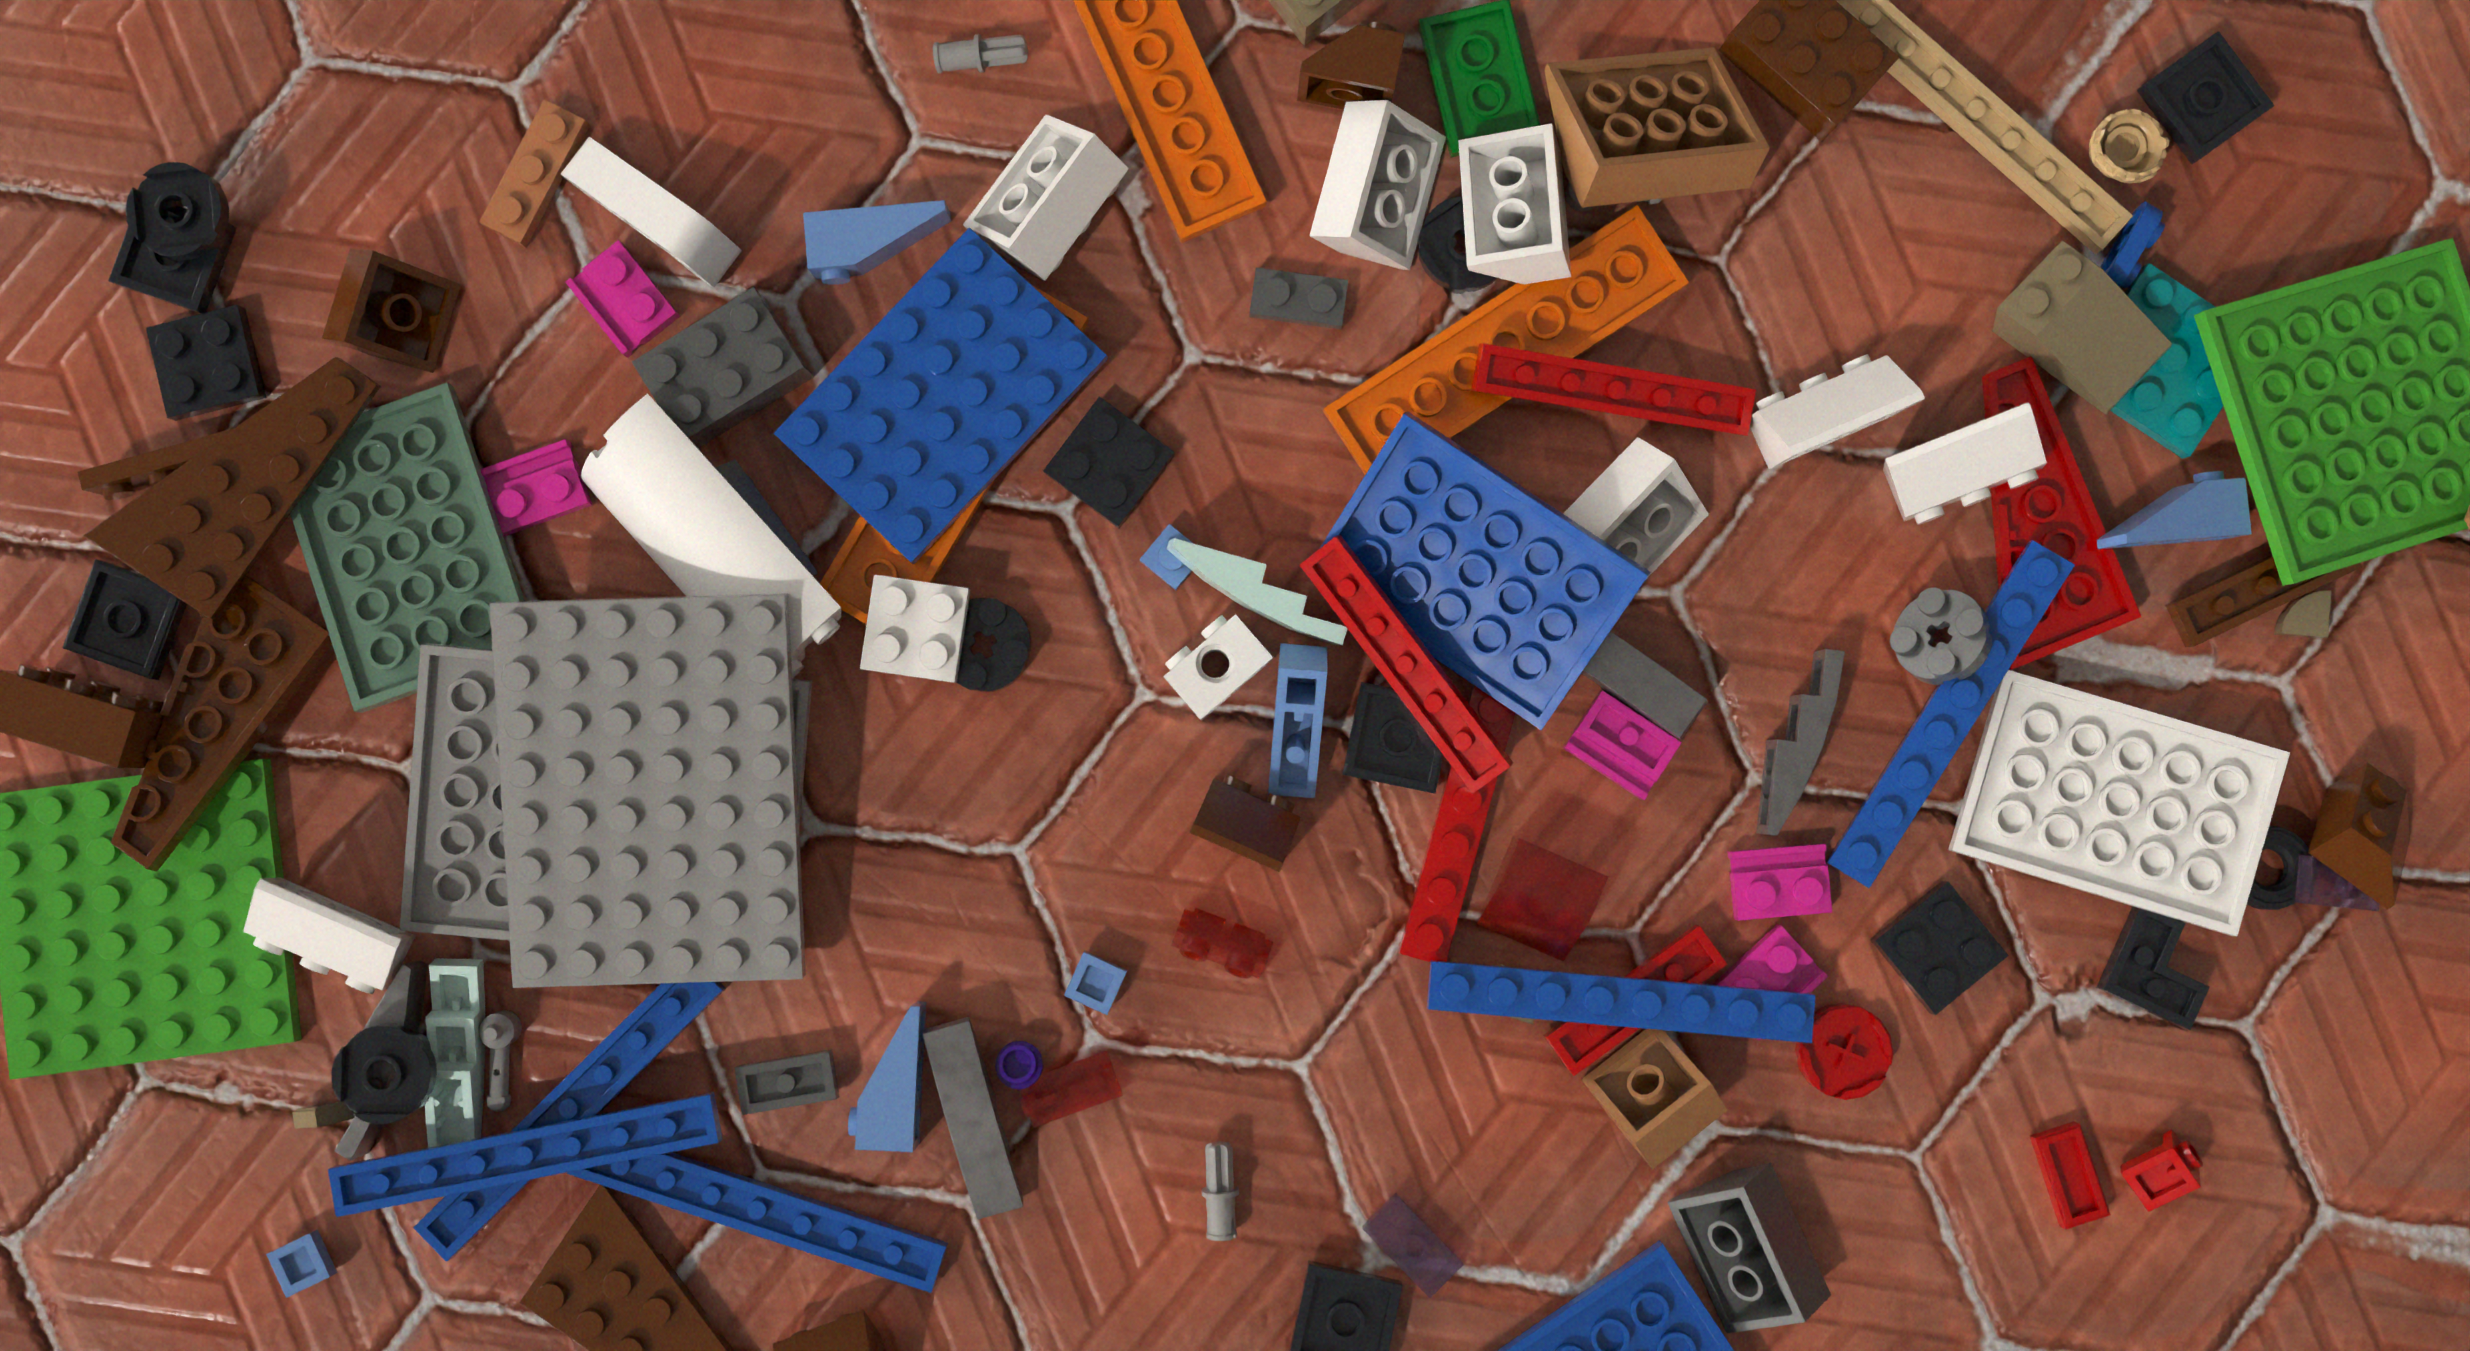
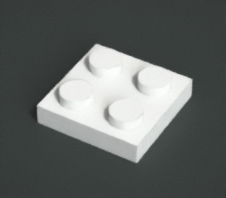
M874 575L860 669L957 683L971 590L964 587Z

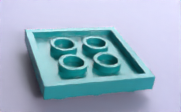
M2151 263L2142 266L2139 274L2127 288L2125 294L2172 343V346L2111 409V412L2184 459L2192 455L2223 408V403L2194 318L2195 314L2215 308V306Z

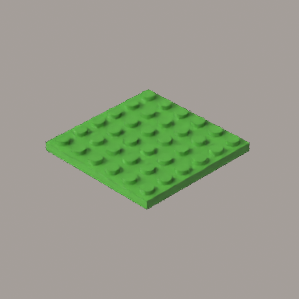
M2453 238L2204 310L2194 315L2282 586L2301 582L2468 529L2464 518L2470 505V288Z
M271 759L242 761L158 872L146 869L111 844L131 788L139 784L142 775L0 793V993L10 1080L302 1040L292 952L285 949L282 955L267 952L253 945L256 939L255 936L243 932L255 887L259 880L279 877L284 879Z

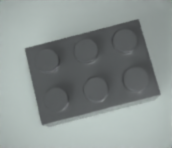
M754 287L632 361V364L657 404L698 449L814 378L770 305Z

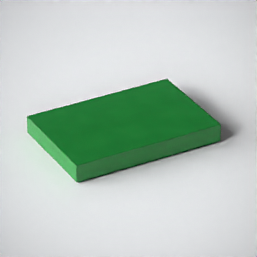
M1499 0L1419 19L1418 28L1450 158L1459 156L1458 140L1541 125L1510 0Z

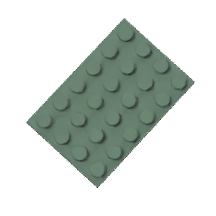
M447 382L363 412L290 514L354 712L363 713L417 693L421 644L430 643L492 649L489 603L525 601L487 490L484 476H482L480 470L481 467L454 386Z

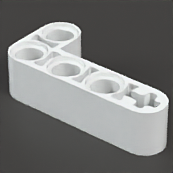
M588 137L561 173L570 183L669 253L689 271L713 288L742 251L706 218L591 137Z

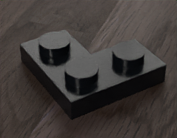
M2133 906L2096 988L2181 1028L2191 1030L2210 987L2166 967L2186 923Z

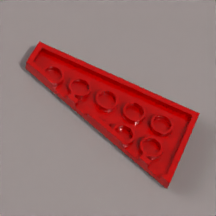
M2032 356L1982 376L1985 419L2029 402L2047 461L2042 469L2036 471L2039 478L2035 481L2014 489H2010L2008 482L1990 488L1998 589L2028 542L2032 540L2075 564L2009 670L2142 617L2113 548L2098 549L2097 539L2105 535L2106 531Z

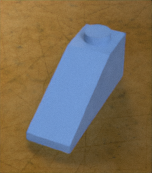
M945 200L803 213L807 268L816 279H822L824 284L837 285L850 282V276L866 274L951 222V212Z
M2224 471L2194 474V483L2172 488L2097 539L2098 549L2216 541L2250 535L2252 531L2246 478L2224 479Z
M1280 643L1268 795L1271 793L1280 796L1315 798L1327 681V647Z
M917 1001L910 1006L860 1095L857 1107L850 1108L848 1134L849 1136H856L855 1150L913 1152L920 1144L925 1042L923 1029H925L926 1002Z

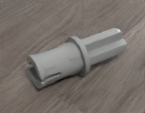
M975 34L973 40L945 43L934 42V64L937 73L978 68V71L981 73L985 72L986 67L1025 63L1028 60V46L1025 37L1021 34L983 39L980 34Z
M1211 1142L1205 1147L1206 1187L1202 1188V1196L1206 1198L1207 1207L1206 1234L1209 1240L1227 1241L1237 1237L1235 1197L1239 1195V1187L1234 1186L1233 1148L1229 1142Z

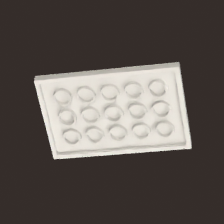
M2008 670L1995 690L1948 850L2226 935L2238 936L2290 752Z

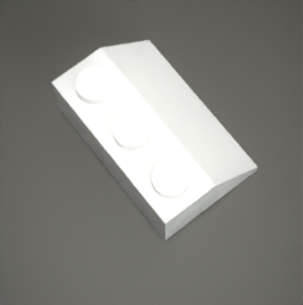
M1388 100L1346 102L1310 237L1339 253L1402 270H1410L1446 137Z
M1045 115L963 226L966 229L970 227L990 247L1020 269L1045 281L1051 272L1061 265L1064 255L1077 237L1090 226L1092 217L1104 201L1117 190L1119 181L1129 168L1094 133Z
M1553 124L1458 140L1468 270L1524 285L1571 277L1561 152Z
M1866 354L1842 365L1844 371L1842 375L1829 380L1826 373H1822L1800 383L1799 386L1802 392L1785 398L1783 391L1758 401L1756 404L1759 410L1752 414L1750 429L1768 469H1772L1904 411L1925 399L1922 390L1888 355L1871 361L1869 354Z
M2028 402L1885 459L1883 471L1904 522L1915 518L1917 525L1945 515L1943 507L1961 500L1963 506L1967 507L1992 496L1990 488L2008 482L2010 489H2014L2037 480L2039 477L2036 471L2042 469L2047 461L2033 411Z
M1639 437L1563 513L1651 572L1649 576L1709 515L1676 460Z
M281 877L259 880L255 887L243 932L256 937L253 943L256 947L276 955H282L284 949L302 956L299 964L303 967L327 975L330 969L348 976L345 982L347 985L368 994H373L376 988L382 991L388 989L416 937L412 933L400 931L398 927Z

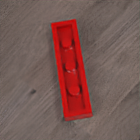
M1695 924L1624 977L1702 984L1728 964L1702 928ZM1562 1021L1543 1036L1569 1072L1575 1076L1640 1028Z

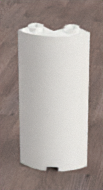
M647 393L628 409L603 435L608 440L607 444L599 451L594 450L590 452L582 468V481L687 597L788 594L793 679L804 667L801 661L805 658V648L813 641L818 645L822 644L839 629L840 625L837 621L841 618V607Z

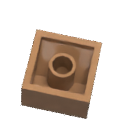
M1645 1029L1581 1079L1620 1131L1652 1169L1728 1111L1710 1081L1664 1030Z

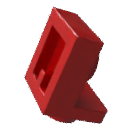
M2171 1129L2163 1133L2162 1145L2121 1164L2120 1170L2122 1176L2147 1211L2150 1212L2200 1188L2199 1168L2203 1166V1162L2191 1142L2188 1140L2181 1142Z

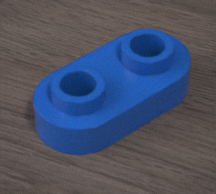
M2146 201L2140 204L2132 213L2133 217L2124 225L2100 266L2119 287L2121 286L2125 289L2131 285L2142 268V264L2137 261L2145 247L2148 249L2152 247L2165 228V224L2161 222L2163 211Z

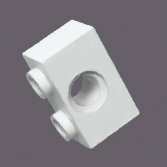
M1236 614L1228 621L1223 615L1218 617L1201 632L1206 639L1193 651L1185 646L1165 663L1170 671L1163 677L1201 721L1273 659L1271 654ZM1214 651L1223 653L1229 660L1228 671L1218 678L1207 676L1201 667L1203 658L1208 653Z

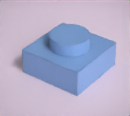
M1168 524L1139 560L1177 591L1191 574L1192 570L1169 552L1167 546L1169 540L1174 538L1190 543L1193 542L1171 524Z
M1084 951L1064 996L1108 1015L1128 970Z
M318 1229L266 1254L286 1298L338 1273Z

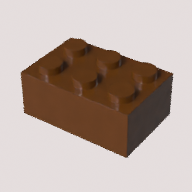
M1759 0L1730 32L1718 50L1821 142L1826 139L1899 59L1896 53L1836 0Z
M19 664L17 671L0 670L1 733L115 768H145L148 758L144 757L150 739L156 740L164 716L160 715L164 700L136 694L135 697L120 693L121 688L95 680H90V683L76 680L75 673L48 666L42 669Z

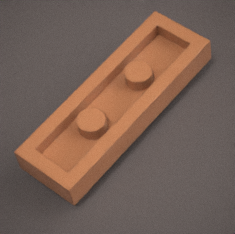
M544 99L479 223L527 247L563 179L562 171L575 156L590 124L585 119Z

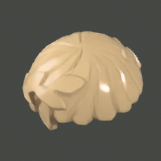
M2126 109L2110 114L2094 130L2089 143V156L2094 166L2104 176L2123 183H2141L2153 178L2163 165V159L2167 155L2165 149L2169 147V139L2162 136L2163 129L2160 128V123L2155 118L2141 110Z

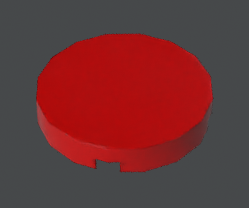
M1845 1003L1827 1005L1814 1012L1812 1043L1796 1042L1795 1046L1798 1068L1807 1082L1823 1094L1843 1100L1865 1097L1879 1088L1886 1078L1885 1074L1888 1071L1889 1065H1892L1894 1055L1891 1035L1881 1019L1862 1007Z

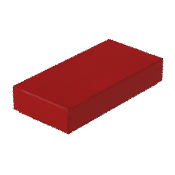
M2073 1121L2030 1135L2059 1226L2067 1230L2110 1216L2111 1214L2080 1123Z

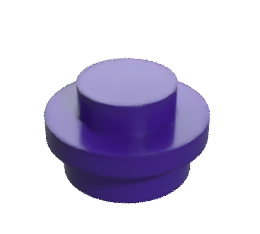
M1014 1041L1005 1045L996 1058L995 1068L997 1076L1003 1084L1013 1089L1031 1087L1039 1080L1043 1072V1058L1040 1051L1034 1045L1025 1041Z

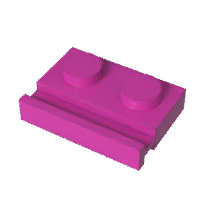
M619 240L582 268L583 271L575 278H569L565 281L619 351L627 358L633 354V350L641 344L645 345L680 317L675 308Z
M564 439L480 469L504 537L593 505L586 484L581 479V470L573 455V447L570 441Z
M1602 690L1598 692L1574 729L1573 734L1562 748L1640 800H1645L1648 795L1647 793L1653 784L1657 782L1682 742Z
M1818 843L1727 851L1731 872L1729 873L1734 920L1831 913L1832 901L1829 871L1825 860L1826 844Z
M1776 924L1712 985L1811 993L1828 976L1813 962L1814 960L1781 925Z

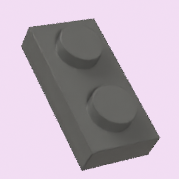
M1256 267L1249 317L1341 330L1348 280Z
M832 1049L743 1064L734 1068L742 1115L834 1100L840 1097Z

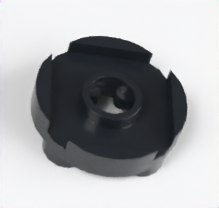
M168 162L150 168L143 174L147 178L140 183L138 189L132 187L126 201V220L131 233L137 240L143 242L148 249L168 259L183 261L203 256L209 250H217L224 244L226 240L225 230L229 222V205L227 197L216 179L188 164ZM181 200L182 204L187 207V214L183 220L177 222V220L168 217V211L176 209V201Z
M1453 197L1438 204L1426 217L1418 238L1419 259L1423 269L1435 283L1445 287L1454 294L1481 290L1498 279L1493 276L1469 271L1466 254L1464 252L1458 254L1454 250L1457 244L1455 236L1461 233L1465 238L1462 197Z
M974 598L969 600L957 677L958 684L969 690L994 692L1008 687L1022 675L1029 660L1032 640L1025 620L1014 608L994 598ZM982 632L985 637L994 635L997 643L991 646L992 656L985 658L982 653L974 655L971 647L975 645V636L978 633Z
M380 1024L363 1029L354 1035L346 1046H343L337 1053L332 1066V1086L340 1103L345 1102L348 1108L355 1112L352 1115L361 1121L372 1124H388L399 1121L425 1106L434 1089L437 1066L434 1054L431 1051L430 1042L422 1033L414 1032L408 1027L398 1024ZM383 1060L389 1062L390 1067L396 1071V1078L390 1080L389 1087L382 1086V1079L373 1075V1070L381 1067Z

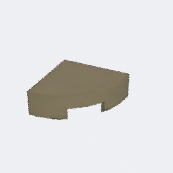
M2331 591L2312 592L2295 600L2278 617L2274 635L2328 638Z
M336 1102L323 1106H318L317 1104L298 1108L295 1112H292L295 1129L316 1128L354 1119L355 1117L352 1115L355 1112L349 1109L345 1102Z

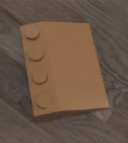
M1714 47L1546 64L1544 71L1564 172L1582 208L1748 189L1770 149Z

